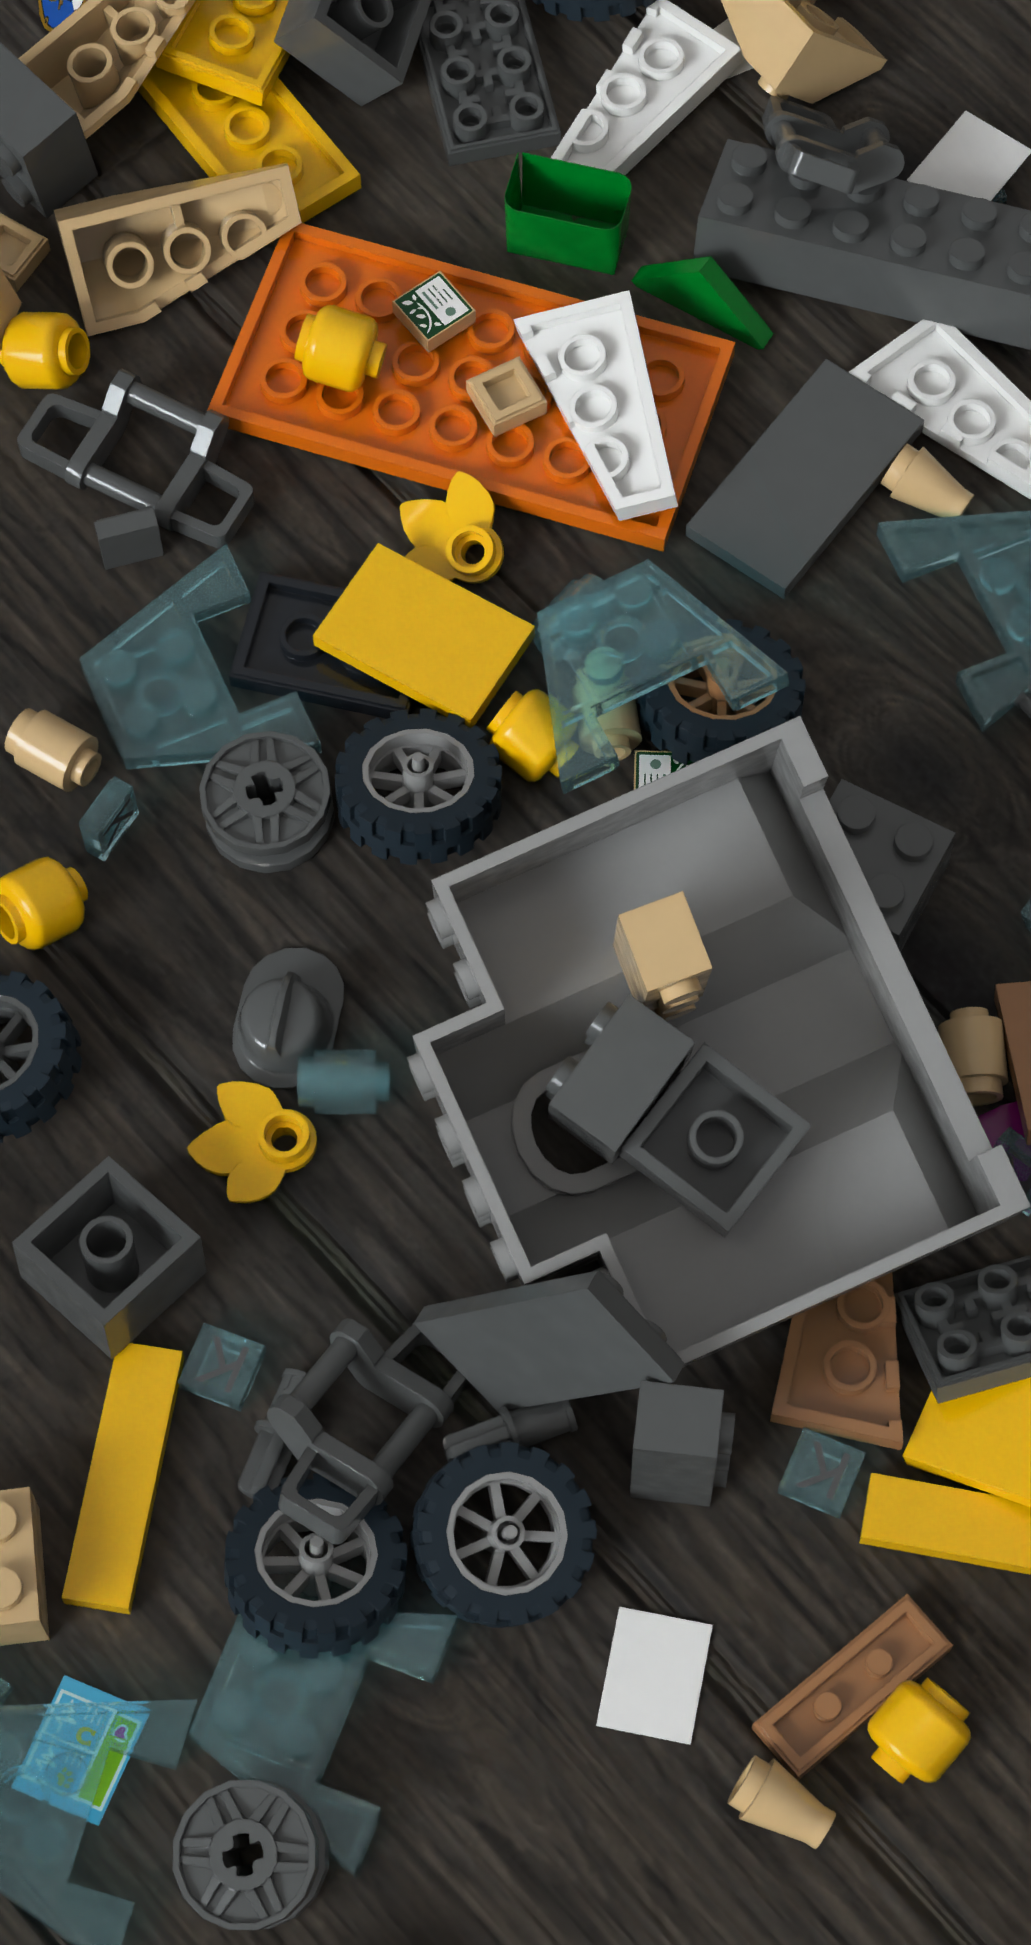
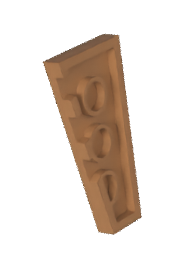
M892 1272L792 1317L770 1422L902 1450L903 1427L900 1415L899 1361H897L895 1327L897 1321Z

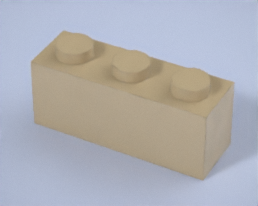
M681 891L619 914L613 947L632 997L666 1021L694 1011L696 1009L695 1003L700 1000L699 997L703 996L712 971V965L684 892Z

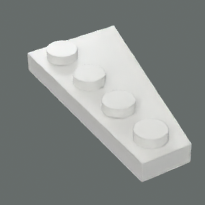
M656 0L653 4L646 7V15L638 28L633 27L622 44L623 52L611 70L606 69L596 85L597 93L587 109L580 110L551 158L626 175L742 64L740 46L672 2Z
M630 291L513 319L520 338L618 520L622 521L678 507Z
M923 319L849 371L850 374L924 419L923 434L1031 500V400L956 327Z

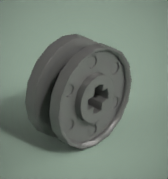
M275 731L242 735L222 746L207 763L199 786L201 809L206 820L208 835L219 853L239 868L260 873L291 870L313 858L329 838L335 819V811L328 770L316 750L296 736ZM271 798L273 803L264 806L262 800Z
M230 1780L203 1792L184 1812L173 1839V1873L183 1898L204 1920L227 1930L272 1929L299 1917L318 1897L329 1870V1838L318 1811L298 1791L274 1781ZM250 1844H261L263 1858L255 1860L253 1865H241L239 1852L248 1849Z

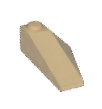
M88 0L18 59L77 113L85 139H87L130 103L196 0Z
M721 0L744 58L761 75L758 84L772 96L785 100L792 96L813 104L881 70L887 61L843 17H837L834 20L824 11L814 6L816 0Z
M287 163L108 196L54 210L87 337L148 321L162 312L161 309L189 291L197 290L208 283L207 280L236 261L244 260L302 223Z

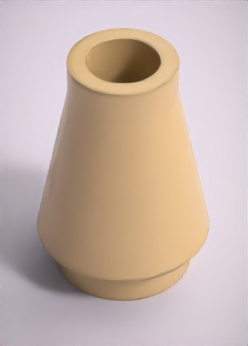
M908 443L900 451L881 481V485L892 491L890 498L944 518L953 525L957 523L974 497V494L965 489L924 446L917 450Z
M756 1755L743 1770L727 1802L728 1805L740 1811V1820L802 1841L814 1849H817L836 1817V1812L824 1806L776 1759L773 1758L768 1763Z

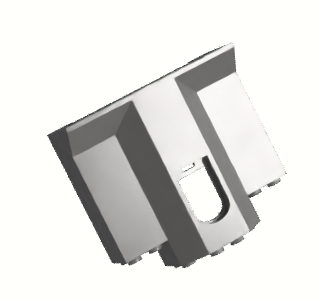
M801 716L431 880L434 899L425 903L428 909V918L441 947L445 949L455 945L461 960L453 963L456 971L454 975L471 1010L413 1035L416 1053L406 1058L424 1101L436 1097L443 1115L435 1118L434 1121L438 1136L452 1167L454 1168L465 1163L471 1177L462 1180L465 1196L479 1227L481 1228L492 1223L499 1238L490 1242V1248L506 1284L516 1279L519 1280L521 1286L553 1280L597 1260L600 1268L593 1271L598 1270L613 1277L622 1286L623 1296L644 1319L655 1323L664 1331L667 1337L666 1343L685 1363L684 1366L937 1251L1000 1225L1031 1207L1002 1144L992 1148L829 802L823 789L828 779V774ZM681 891L684 892L712 965V971L703 996L699 997L700 1000L695 1003L696 1009L686 1015L667 1021L695 1041L691 1056L684 1067L705 1042L812 1125L725 1238L622 1157L617 1158L613 1164L608 1162L585 1173L568 1174L556 1169L544 1158L536 1145L531 1125V1114L536 1100L548 1091L545 1088L568 1056L580 1062L590 1046L584 1043L588 1037L585 1033L608 1002H611L619 1008L629 994L632 996L613 947L618 915Z

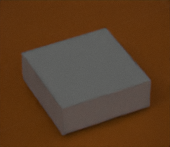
M153 507L99 519L94 522L105 570L164 555Z

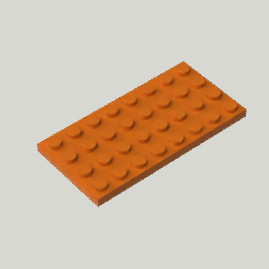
M301 223L280 236L208 410L212 409L229 417L228 429L448 491L453 476L456 472L461 471L478 480L490 493L496 505L664 552L733 361L736 342L636 315L678 507L619 521L520 338L513 320L584 302V300ZM438 271H441L476 310V322L428 353L395 316L392 301ZM335 305L374 318L378 325L377 341L387 344L385 358L378 378L366 376L362 386L354 392H346L307 379L303 374L302 362L295 360L294 355L299 334L308 313L317 315L322 307ZM520 356L547 400V413L494 437L466 391V380Z

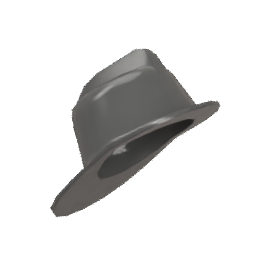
M284 948L266 955L252 968L244 984L235 1018L233 1052L240 1069L254 1082L272 1089L295 1088L311 1081L326 1066L333 1049L344 1003V982L337 966L326 956L307 948Z

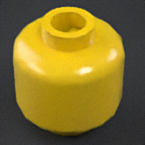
M326 305L318 311L317 315L307 314L299 334L294 359L302 362L303 374L307 379L346 392H354L362 386L366 376L378 378L385 358L387 344L377 341L378 325L374 318L335 305Z
M21 312L10 320L4 331L0 363L4 367L9 379L20 388L68 389L88 367L90 360L89 339L76 320L67 313Z
M539 689L528 691L524 696L515 691L485 729L493 735L489 745L494 743L499 753V760L528 782L540 780L547 771L558 778L581 749L572 742L579 727L576 717Z
M50 857L35 859L0 878V934L11 944L19 943L27 949L37 950L77 931L85 918L83 902L88 899V890L81 875L72 867L65 868L60 862Z
M928 1677L921 1685L911 1680L902 1681L868 1722L869 1735L879 1746L871 1758L902 1784L911 1774L923 1782H936L969 1744L971 1732L964 1721L970 1712Z

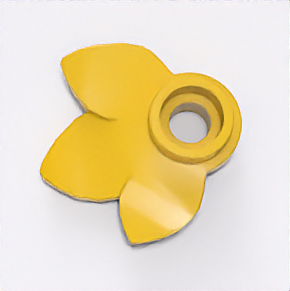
M461 471L456 472L450 482L446 502L420 499L401 503L399 509L403 529L410 542L415 546L414 549L408 552L405 556L406 558L449 581L458 579L465 583L477 584L489 580L498 572L504 559V547L499 535L492 529L495 504L490 493L474 477ZM476 544L483 545L484 556L482 560L476 564H468L465 559L468 548Z
M231 1081L217 1086L218 1102L226 1121L220 1122L206 1130L187 1147L189 1156L205 1171L218 1176H228L227 1197L229 1202L252 1203L269 1197L277 1190L286 1173L297 1171L310 1162L316 1152L317 1135L314 1125L309 1118L296 1110L283 1109L278 1098L270 1088L257 1083ZM283 1135L292 1136L297 1140L296 1145L288 1151H279L273 1144L277 1138Z

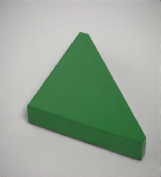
M710 256L644 265L640 267L631 280L639 289L757 350L763 349L773 336L769 326Z

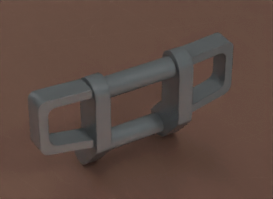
M770 96L762 117L763 130L767 141L776 148V160L783 171L847 194L858 193L899 176L905 164L904 155L897 145L889 143V130L883 121L865 117L844 125L840 130L837 129L832 118L823 112L780 97Z
M120 369L110 383L102 411L58 394H47L17 437L20 454L24 459L63 478L66 483L80 490L90 487L137 510L153 507L158 526L168 531H176L217 549H224L230 544L254 506V494L251 484L216 465L229 427V417L212 409L204 413L141 384L140 376L125 369ZM133 407L195 434L189 455L163 495L102 467L125 432ZM55 418H64L90 428L70 460L37 444L50 422ZM206 482L237 498L224 520L218 525L208 524L186 514Z
M350 1318L342 1320L329 1337L331 1345L290 1394L280 1395L267 1411V1418L270 1424L298 1460L282 1486L278 1507L282 1513L332 1544H342L374 1505L382 1503L393 1488V1476L430 1429L443 1425L453 1412L455 1401L470 1383L457 1370L442 1390L400 1364L420 1345L430 1346L440 1352L414 1324L384 1351L368 1328ZM346 1367L360 1385L408 1414L372 1461L324 1432L323 1427L311 1412ZM312 1470L357 1497L344 1514L340 1516L331 1515L298 1493Z

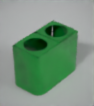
M518 152L504 196L507 252L614 275L629 227L632 190L630 180L618 172L522 152L521 194ZM572 215L584 218H577L573 222Z

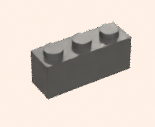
M640 1381L633 1443L630 1498L710 1507L713 1486L726 1488L730 1455L732 1453L736 1413L722 1412L724 1390Z

